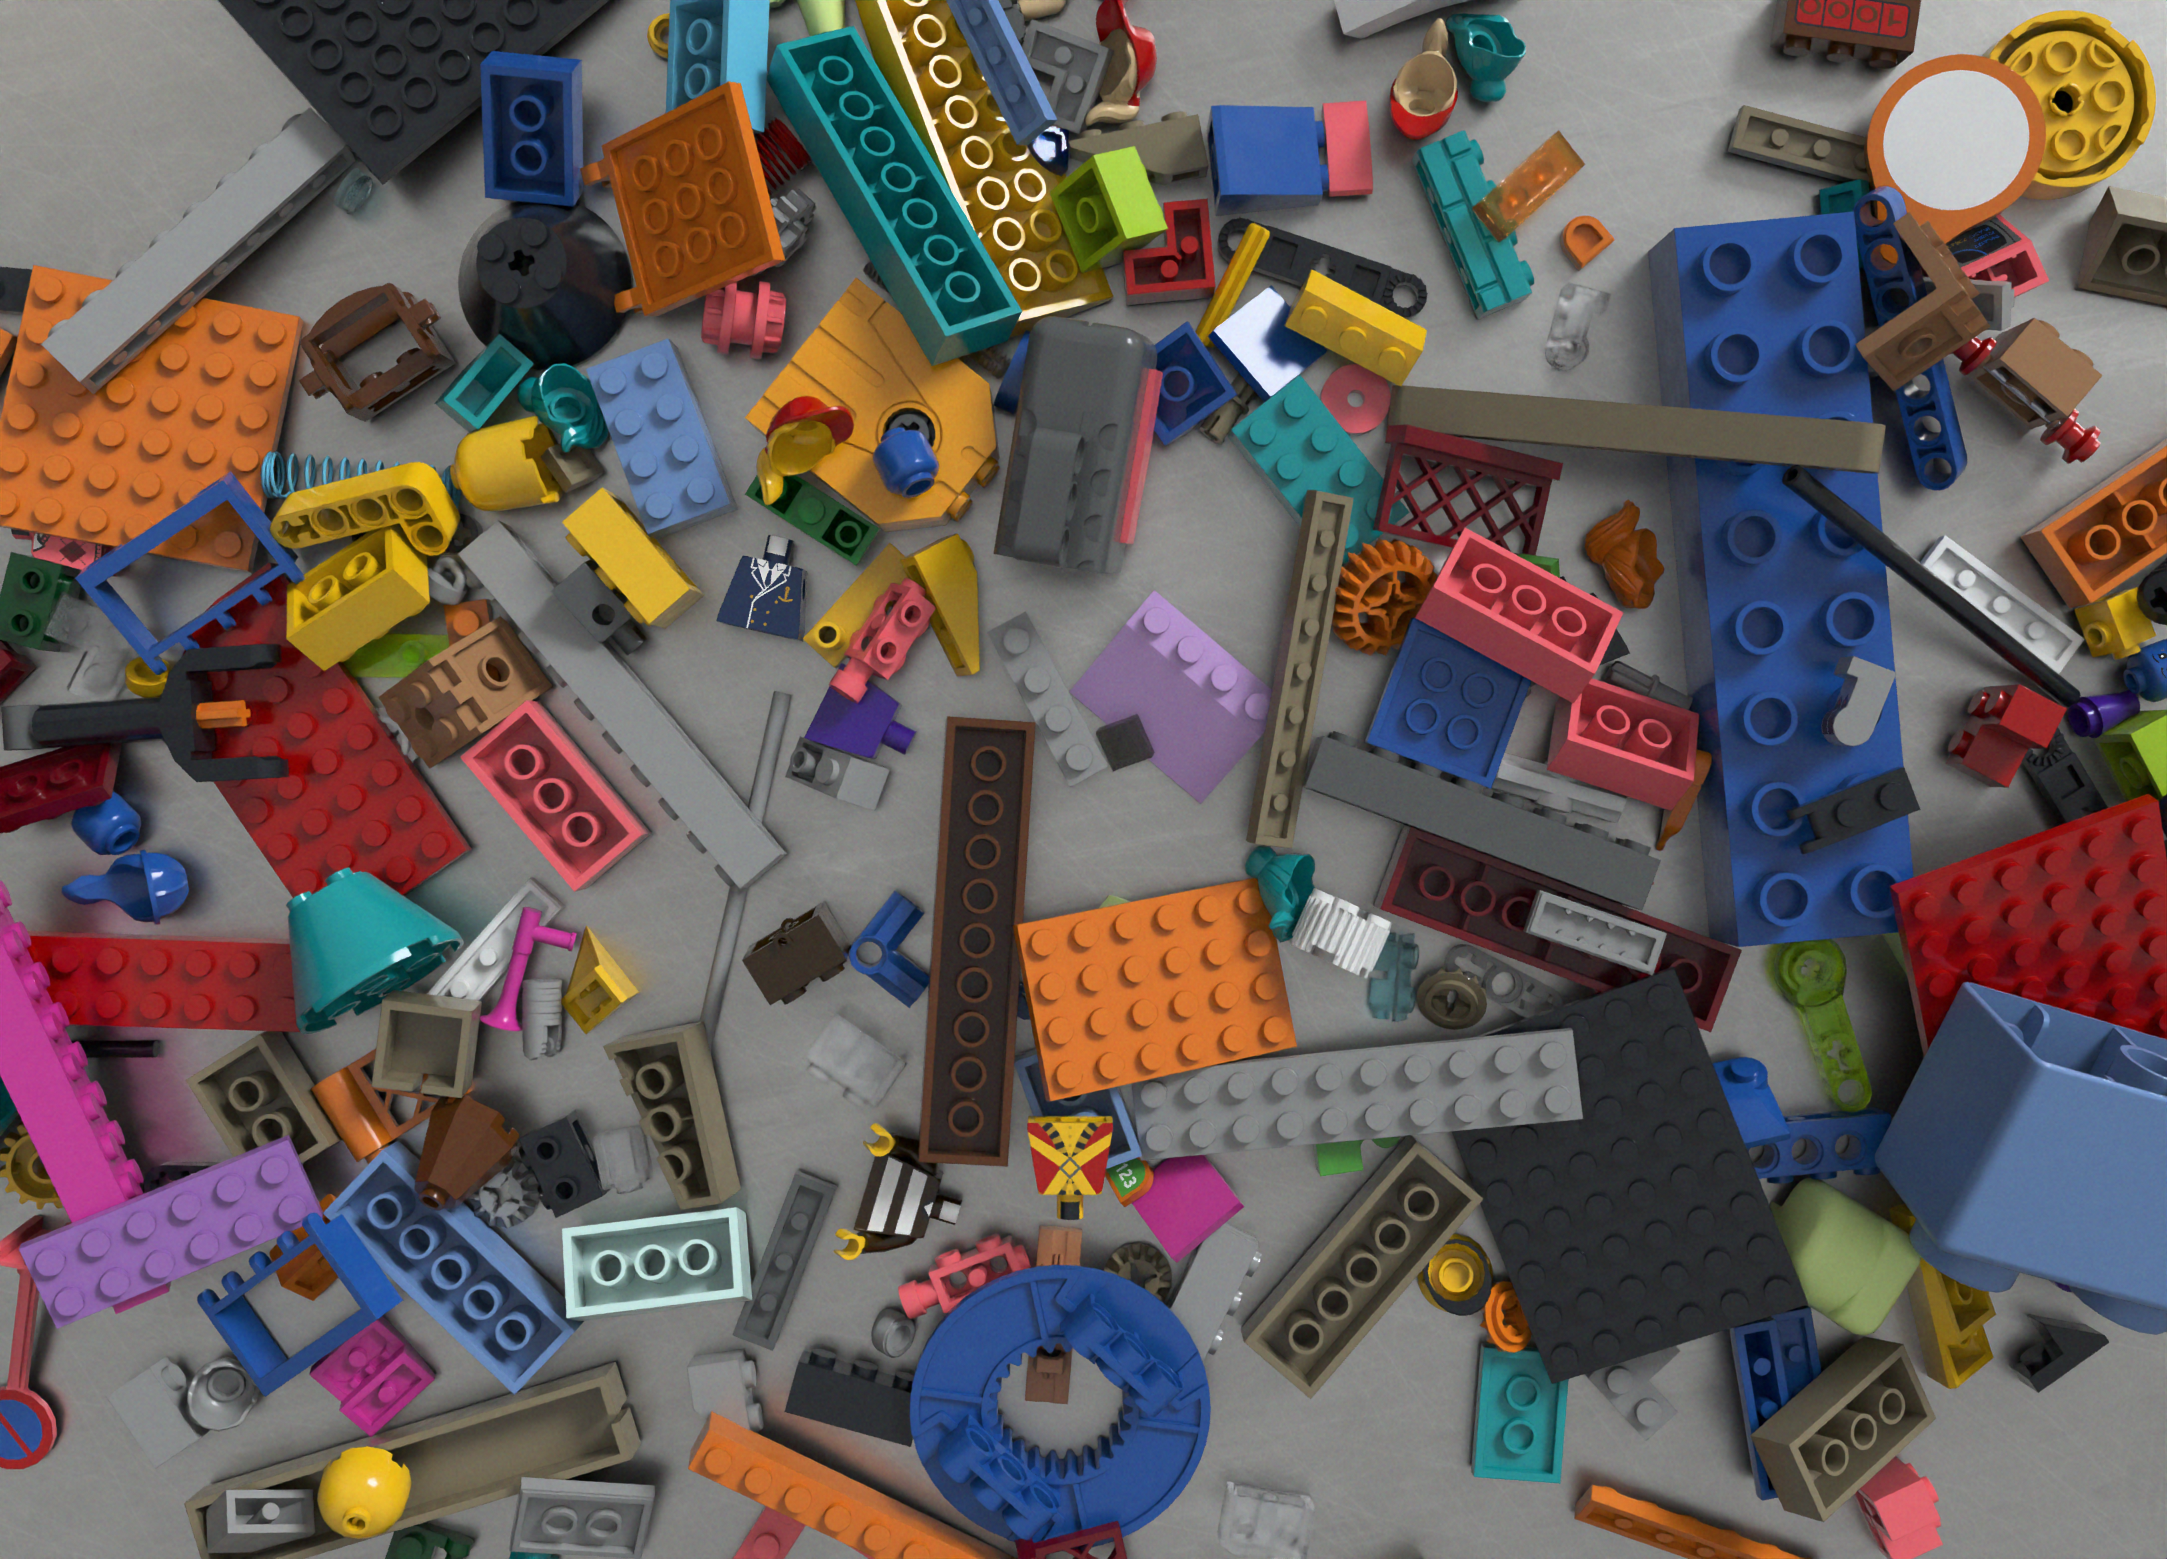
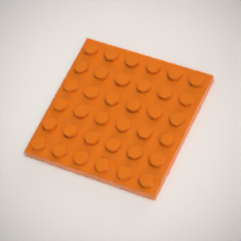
M33 265L0 418V527L115 548L120 544H126L188 503L195 494L230 471L264 513L267 497L261 486V467L265 455L270 451H277L303 320L299 316L201 298L96 393L92 394L41 344L48 338V333L54 325L62 320H69L82 308V303L87 296L96 290H103L113 280ZM226 500L146 554L252 573L259 539L230 502Z

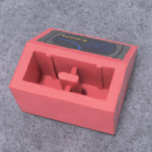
M2000 214L1961 234L1947 244V247L1958 261V265L1970 280L2012 282L2011 289H2014V298L2049 281L2032 241ZM1922 267L1925 276L1929 277L1924 268Z

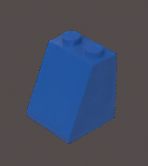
M1211 106L1206 131L1215 216L1319 205L1323 191H1329V174L1327 164L1320 165L1318 148H1324V127L1322 121H1315L1314 107Z

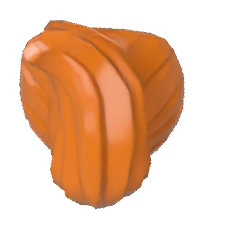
M1628 499L1623 502V508L1618 513L1600 521L1586 534L1585 549L1587 556L1594 563L1603 566L1604 576L1609 581L1612 591L1615 592L1618 601L1623 607L1646 609L1651 605L1655 595L1654 584L1664 573L1665 569L1663 564L1657 559V539L1655 534L1648 528L1634 531L1639 521L1640 508Z

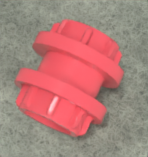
M759 281L757 293L736 290L737 282L705 295L701 338L706 344L717 345V353L728 355L730 342L750 345V358L761 359L762 352L775 354L780 350L785 320L786 298L782 292L771 291L770 282Z

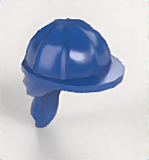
M140 850V854H130L117 858L106 874L100 876L82 875L70 884L64 885L61 892L68 900L77 904L88 905L102 900L111 901L134 920L154 922V925L161 924L160 919L176 912L183 905L188 896L189 886L186 871L177 860L165 854L146 853V850Z

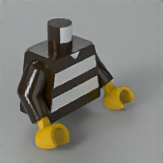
M874 1123L870 1127L871 1130L880 1135L878 1141L872 1144L863 1141V1145L875 1155L854 1226V1230L860 1232L856 1235L842 1228L835 1234L840 1239H849L846 1248L833 1251L845 1260H853L860 1253L886 1252L911 1245L917 1238H924L930 1218L955 1225L962 1203L960 1199L938 1193L943 1172L938 1170V1163L918 1162L917 1139L893 1132L889 1133L878 1123Z

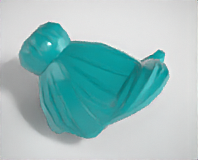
M1467 13L1451 15L1446 19L1445 26L1450 31V34H1454L1458 58L1463 68L1473 79L1470 86L1472 97L1483 102H1497L1501 100L1506 93L1504 79L1516 69L1525 56V43L1515 35L1509 21L1500 15Z
M566 363L553 364L538 378L529 377L518 386L517 396L524 410L535 413L540 422L561 435V448L564 452H569L573 445L584 449L599 448L607 440L609 430L592 384L576 368Z
M1258 846L1249 855L1245 864V870L1249 876L1258 879L1260 896L1272 917L1268 925L1280 943L1285 942L1293 937L1292 933L1309 896H1311L1315 888L1312 880L1315 872V860L1310 854L1291 853L1278 856L1270 846Z

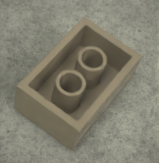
M266 1031L260 1033L186 1079L187 1084L233 1157L289 1135L303 1165L342 1141L339 1133L311 1091V1088L315 1086L282 1032Z

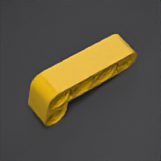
M410 462L293 492L287 496L271 522L270 531L278 543L284 547L296 549L400 523L414 548L423 554L433 556L444 553L448 548L460 523V515L434 468L425 463Z

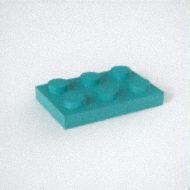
M1481 1343L1471 1473L1474 1477L1561 1483L1569 1379L1552 1384L1537 1347H1525L1521 1351L1511 1353L1498 1352L1495 1344Z

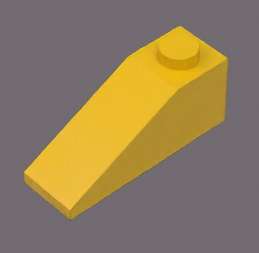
M957 533L942 537L899 561L908 579L926 590L924 598L936 607L930 616V624L956 676H966L980 671L977 571L973 565V552L968 543L961 539Z

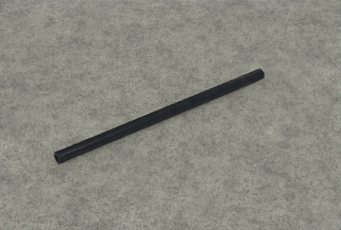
M1794 465L1785 472L1782 479L1785 486L2059 704L2069 708L2079 701L2081 694L2076 687L1800 465Z

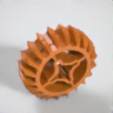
M1378 538L1374 547L1370 544L1362 543L1361 554L1358 556L1355 553L1348 552L1350 562L1345 567H1341L1339 584L1335 589L1337 596L1331 625L1333 633L1341 640L1343 639V642L1349 648L1356 651L1360 650L1369 656L1375 651L1386 656L1390 647L1399 650L1410 619L1416 617L1437 578V574L1433 571L1435 567L1432 565V562L1422 555L1418 548L1405 544L1403 541L1395 538L1391 542ZM1397 571H1404L1406 582L1400 583L1397 579ZM1365 612L1368 615V623L1359 622L1358 613Z

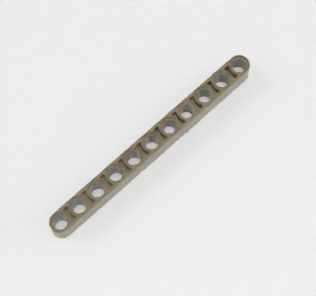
M1392 385L1387 430L1388 425L1408 424L1461 438L1789 467L1800 465L1802 468L1870 474L1879 473L1886 425L1868 422L1404 385L1401 387Z

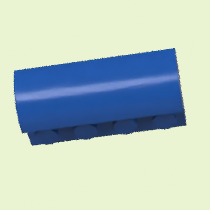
M1807 1305L1729 1329L1757 1497L1762 1501L1778 1498L1750 1435L1821 1374L1811 1307Z

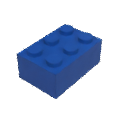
M492 51L480 64L485 198L574 206L584 191L580 170L583 167L582 60Z

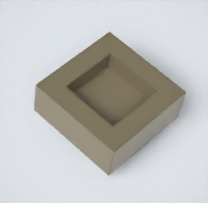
M560 443L548 448L541 455V459L564 493L597 480L604 472L590 449L573 445L569 452H564Z

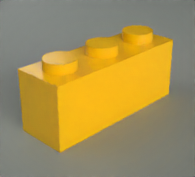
M1312 269L1293 301L1285 326L1400 387L1423 352L1427 330Z

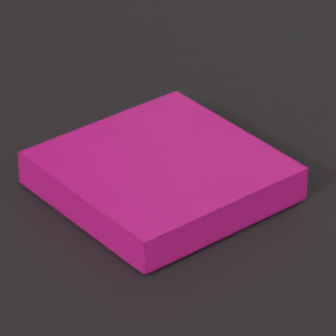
M1206 1155L1167 1158L1153 1170L1154 1180L1150 1190L1132 1203L1164 1249L1177 1263L1244 1208V1205Z

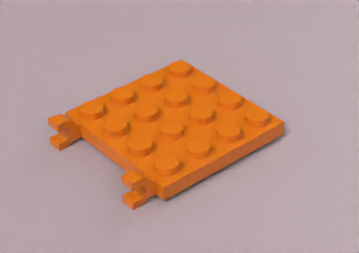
M729 81L601 145L604 159L580 168L585 186H592L602 182L604 188L612 187L636 282V287L615 294L614 305L616 313H624L634 309L635 314L644 313V316L657 317L785 261L741 83Z

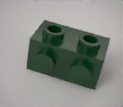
M11 552L0 592V640L37 650L60 652L61 645L66 642L70 633L68 617L72 603L77 600L80 594L81 585L75 577L81 570L38 559L30 555Z

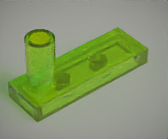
M386 634L380 639H373L356 650L353 656L344 661L343 664L352 677L404 678L427 660L450 647L448 635Z

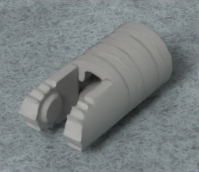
M529 979L522 981V1047L524 1056L530 1061L537 1060V1058L544 1057V1055L548 1058L553 1057L555 1054H560L562 1040V980Z

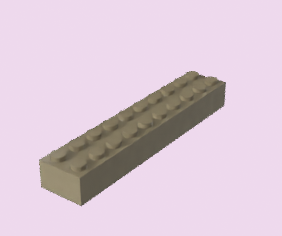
M614 1362L521 1390L515 1395L513 1393L376 1434L372 1437L363 1438L208 1485L187 1500L184 1505L201 1559H305L371 1539L344 1537L331 1530L320 1514L317 1498L324 1468L330 1460L331 1464L339 1459L341 1452L347 1449L366 1446L384 1449L393 1454L392 1461L398 1463L401 1468L404 1463L409 1469L412 1484L405 1510L390 1529L378 1535L381 1536L519 1494L521 1477L566 1480L629 1461L640 1447L641 1442L630 1407L621 1409L627 1400V1396L617 1364ZM313 1489L315 1533L313 1535L255 1552H207L206 1510L225 1490Z

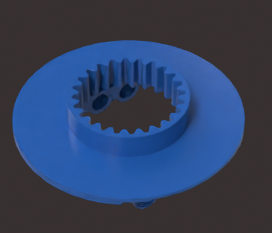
M1077 1265L1037 1266L1015 1271L982 1285L963 1298L939 1322L927 1340L914 1372L910 1394L911 1434L922 1466L943 1497L969 1520L987 1531L1012 1542H1015L1014 1540L1017 1539L1030 1540L1032 1538L1033 1543L1114 1521L1119 1522L1122 1538L1139 1530L1165 1511L1191 1480L1201 1460L1210 1427V1392L1205 1367L1197 1346L1179 1318L1162 1301L1134 1282L1103 1270ZM1057 1343L1062 1344L1065 1352H1070L1074 1348L1084 1358L1093 1364L1096 1363L1104 1376L1115 1386L1119 1387V1389H1122L1123 1411L1118 1412V1426L1111 1425L1109 1427L1110 1439L1100 1436L1097 1439L1098 1448L1094 1450L1085 1445L1083 1446L1081 1456H1077L1072 1450H1067L1064 1459H1059L1054 1450H1051L1046 1457H1041L1040 1449L1036 1446L1027 1452L1025 1451V1441L1023 1439L1012 1442L1011 1428L1003 1429L1004 1418L1002 1414H998L997 1393L1002 1388V1378L1010 1376V1364L1020 1366L1022 1364V1353L1024 1352L1032 1358L1035 1357L1039 1346H1043L1048 1353L1053 1352ZM1113 1537L1096 1541L1092 1547L1110 1543L1113 1541Z

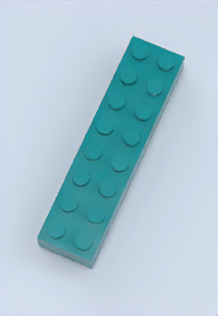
M850 26L776 45L766 80L931 366L1008 341L1023 311L855 27Z

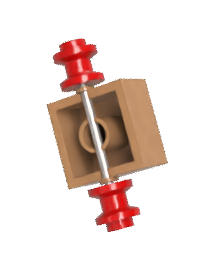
M2032 318L2000 333L1995 339L1989 337L1981 341L1979 338L1974 337L1951 353L1962 361L1959 368L1960 373L1964 376L1968 375L2030 429L2045 425L2047 429L2042 434L2040 441L2045 445L2057 442L2065 449L2062 460L2067 464L2075 460L2082 463L2099 448L2101 442L2097 438L2101 430L2095 425L2086 429L2076 422L2079 411L2075 408L2103 375L2093 368L2094 364L2090 357L2079 350L2071 349L2060 340L2059 332L2051 324Z

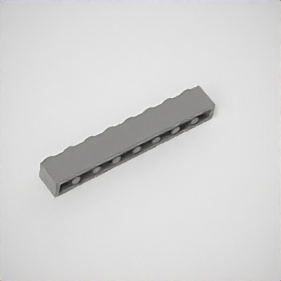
M310 107L303 114L292 116L283 125L282 132L269 144L263 143L253 150L249 161L237 172H230L222 177L216 186V190L203 202L198 201L188 207L183 214V219L170 231L166 230L159 233L151 241L149 249L137 260L128 261L121 266L116 273V278L103 290H96L87 296L82 303V308L69 320H62L54 325L48 333V338L41 345L92 394L96 393L351 166L356 160L350 148Z

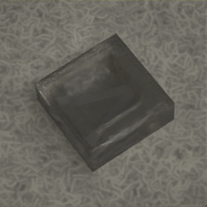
M1138 714L1099 727L1096 731L1112 771L1152 758L1155 753Z

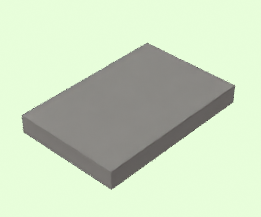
M521 1477L509 1551L641 1559L655 1499V1485Z

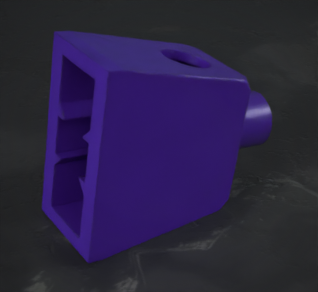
M841 663L838 669L843 671L846 665ZM868 680L865 684L868 689L858 704L846 699L829 686L804 738L860 756L876 759L883 744L905 755L914 740L916 731L895 721L902 704Z

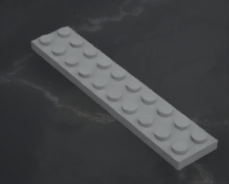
M1572 1028L1233 1061L1132 1083L1138 1143L1142 1151L1141 1161L1583 1119Z

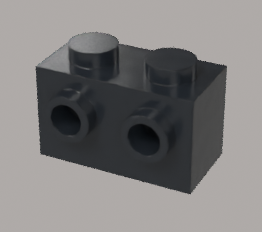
M576 1110L540 1126L519 1138L522 1145L519 1147L521 1160L529 1171H534L540 1184L537 1187L539 1198L547 1210L552 1209L556 1218L604 1196L612 1188Z

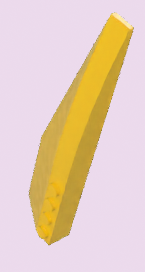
M855 0L875 63L1023 311L1010 337L1024 334L1026 330L1031 331L1033 326L1045 317L1057 316L1065 318L1110 301L1114 296L1103 268L1084 273L1081 272L1050 195V191L1067 178L1051 136L1045 130L1029 145L1016 144L947 1Z

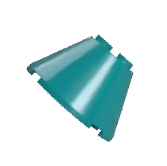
M349 867L335 872L325 880L328 886L313 895L310 891L304 892L286 904L290 911L288 915L295 1016L298 1029L302 1034L320 1032L336 1026L337 1023L334 1018L343 1015L351 1009L358 1016L378 1006L393 990L404 991L445 963L446 960L442 953L450 946L454 952L458 951L464 942L458 931L369 872L358 871L353 873Z

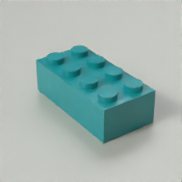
M1298 375L1230 430L1228 438L1300 528L1307 490H1317L1354 498L1342 566L1349 561L1348 552L1357 555L1361 552L1362 543L1371 544L1383 534V532L1373 530L1383 478L1301 375ZM1400 500L1392 504L1388 524L1395 525L1410 513Z

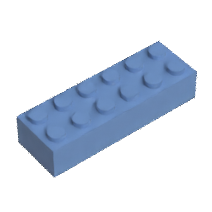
M397 1141L384 1148L332 1202L323 1214L330 1221L342 1214L379 1267L515 1395L584 1321L579 1322L566 1318V1299L480 1217L475 1216V1212L464 1202L455 1209H442L440 1211L423 1205L418 1199L419 1194L414 1190L420 1160L400 1141Z

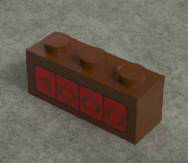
M1777 0L1770 47L1783 48V52L1791 56H1805L1810 53L1826 55V58L1833 62H1849L1853 59L1870 61L1869 65L1875 68H1893L1914 52L1921 0Z

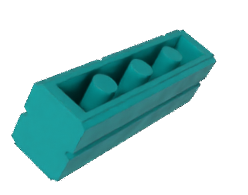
M1462 130L1418 149L1412 158L1413 165L1477 319H1482L1526 300L1532 294L1530 286L1534 285V276L1527 261L1523 260L1520 262L1513 247L1518 243L1515 229L1509 220L1503 222L1497 208V205L1501 204L1500 194L1494 181H1486L1480 165L1484 164V157L1478 142L1475 139L1469 141L1466 131Z

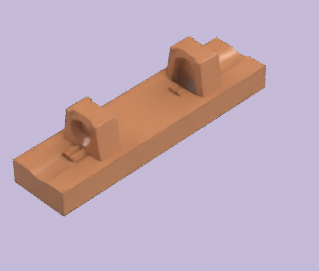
M1040 1225L1036 1267L1049 1265L1080 1266L1082 1229ZM1057 1343L1054 1350L1061 1351V1353L1056 1357H1047L1040 1351V1349L1045 1348L1039 1346L1035 1357L1028 1356L1025 1401L1068 1404L1072 1349L1070 1352H1065L1062 1344Z

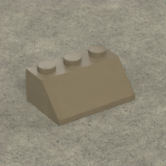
M2108 186L2089 223L2077 281L2078 288L2167 305V197Z

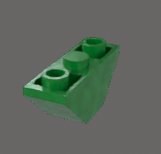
M757 475L745 493L746 496L856 566L880 531V528L797 475L783 476V492L770 505L764 504Z

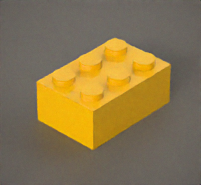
M600 488L562 521L564 526L570 531L565 537L566 540L582 557L586 555L592 561H596L599 565L594 570L596 575L610 590L616 589L620 594L623 593L628 600L623 605L640 624L644 622L649 627L655 625L666 629L704 596L701 590L657 539L647 535L644 524L626 503L607 489Z
M399 524L369 531L305 573V580L299 584L292 582L287 585L286 639L323 671L338 662L348 660L356 650L373 639L382 638L393 626L407 617L416 616L430 603L427 555L414 548Z

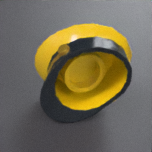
M1455 1233L1417 1276L1418 1284L1424 1297L1436 1308L1458 1316L1472 1315L1481 1310L1490 1297L1493 1268L1489 1257L1481 1245L1470 1237Z

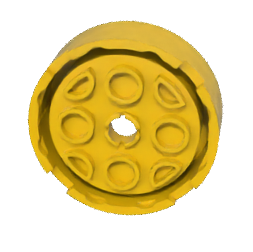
M2074 10L2041 14L2014 28L1982 55L2008 66L2019 74L2037 96L2043 111L2046 126V143L2043 158L2034 179L2021 197L2055 200L2085 191L2122 169L2139 146L2144 144L2149 134L2156 106V89L2150 65L2138 44L2134 40L2129 42L2121 33L2110 26L2113 22L2103 17ZM2057 91H2065L2072 97L2073 108L2071 112L2066 114L2055 103H2052V99H2054Z

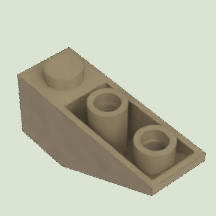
M1183 111L1167 114L1161 118L1162 122L1147 125L1142 120L1130 121L1118 127L1119 131L1104 134L1099 129L1083 131L1076 135L1075 140L1069 141L1070 159L1080 162H1086L1096 154L1135 146L1140 160L1146 169L1148 180L1164 186L1206 177L1209 167L1198 114L1187 116V113Z

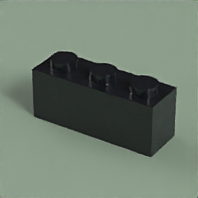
M812 1349L811 1352L803 1351L798 1361L784 1412L911 1447L913 1436L910 1425V1394L913 1374L896 1372L895 1376L878 1371L879 1368L875 1364L862 1360H855L853 1364L837 1360L836 1354L824 1349Z

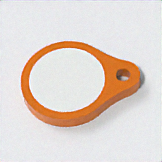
M1957 54L1926 61L1896 80L1881 98L1871 117L1864 144L1865 165L1871 191L1882 186L1895 188L1904 199L1907 213L1910 212L1920 226L1929 221L1941 240L1947 245L1961 234L2004 212L2024 193L2034 179L2043 158L2046 143L2045 119L2037 96L2027 82L2014 70L1996 60L1977 55ZM1873 200L1875 219L1886 220L1887 209L1885 205L1880 201ZM1882 244L1880 248L1882 258L1888 263H1897L1898 253L1896 249L1891 245Z

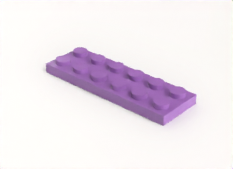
M287 1135L21 1243L19 1251L58 1329L272 1240L285 1231L291 1232L303 1227L302 1220L310 1213H317L323 1218V1210L292 1140Z

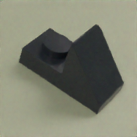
M2029 1314V1320L2046 1343L2026 1350L2021 1355L2020 1361L2011 1368L2021 1382L2039 1393L2107 1345L2109 1340L2104 1334L2086 1324Z

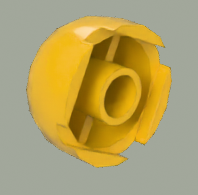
M366 1446L350 1448L341 1452L339 1459L331 1464L330 1460L325 1466L318 1489L317 1502L323 1520L331 1530L348 1538H373L386 1532L399 1520L407 1504L412 1482L406 1465L403 1463L401 1468L398 1463L392 1461L393 1454L384 1449Z

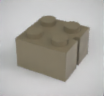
M393 990L382 1000L371 1087L412 1092L423 1081L424 1074H431L422 1084L421 1093L462 1098L472 1085L482 1001Z

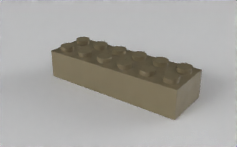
M1412 1135L1406 1136L1242 1326L1240 1330L1244 1343L1311 1399L1482 1202L1483 1198Z

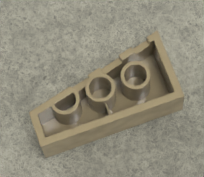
M704 1022L627 1035L604 1045L603 1048L609 1060L614 1059L622 1076V1079L619 1081L626 1096L631 1095L642 1118L639 1120L645 1136L650 1135L659 1153L656 1159L680 1210L721 1204L740 1191V1183Z

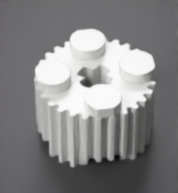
M1314 888L1292 933L1293 938L1290 944L1356 975L1367 978L1369 971H1373L1393 923Z

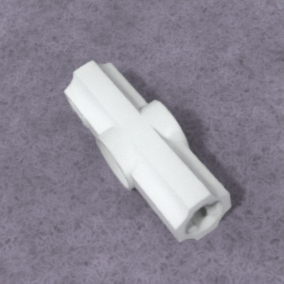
M1504 753L1492 788L1496 789V791L1532 799L1534 804L1570 814L1574 811L1618 823L1624 811L1627 796L1547 770V761H1545V764Z

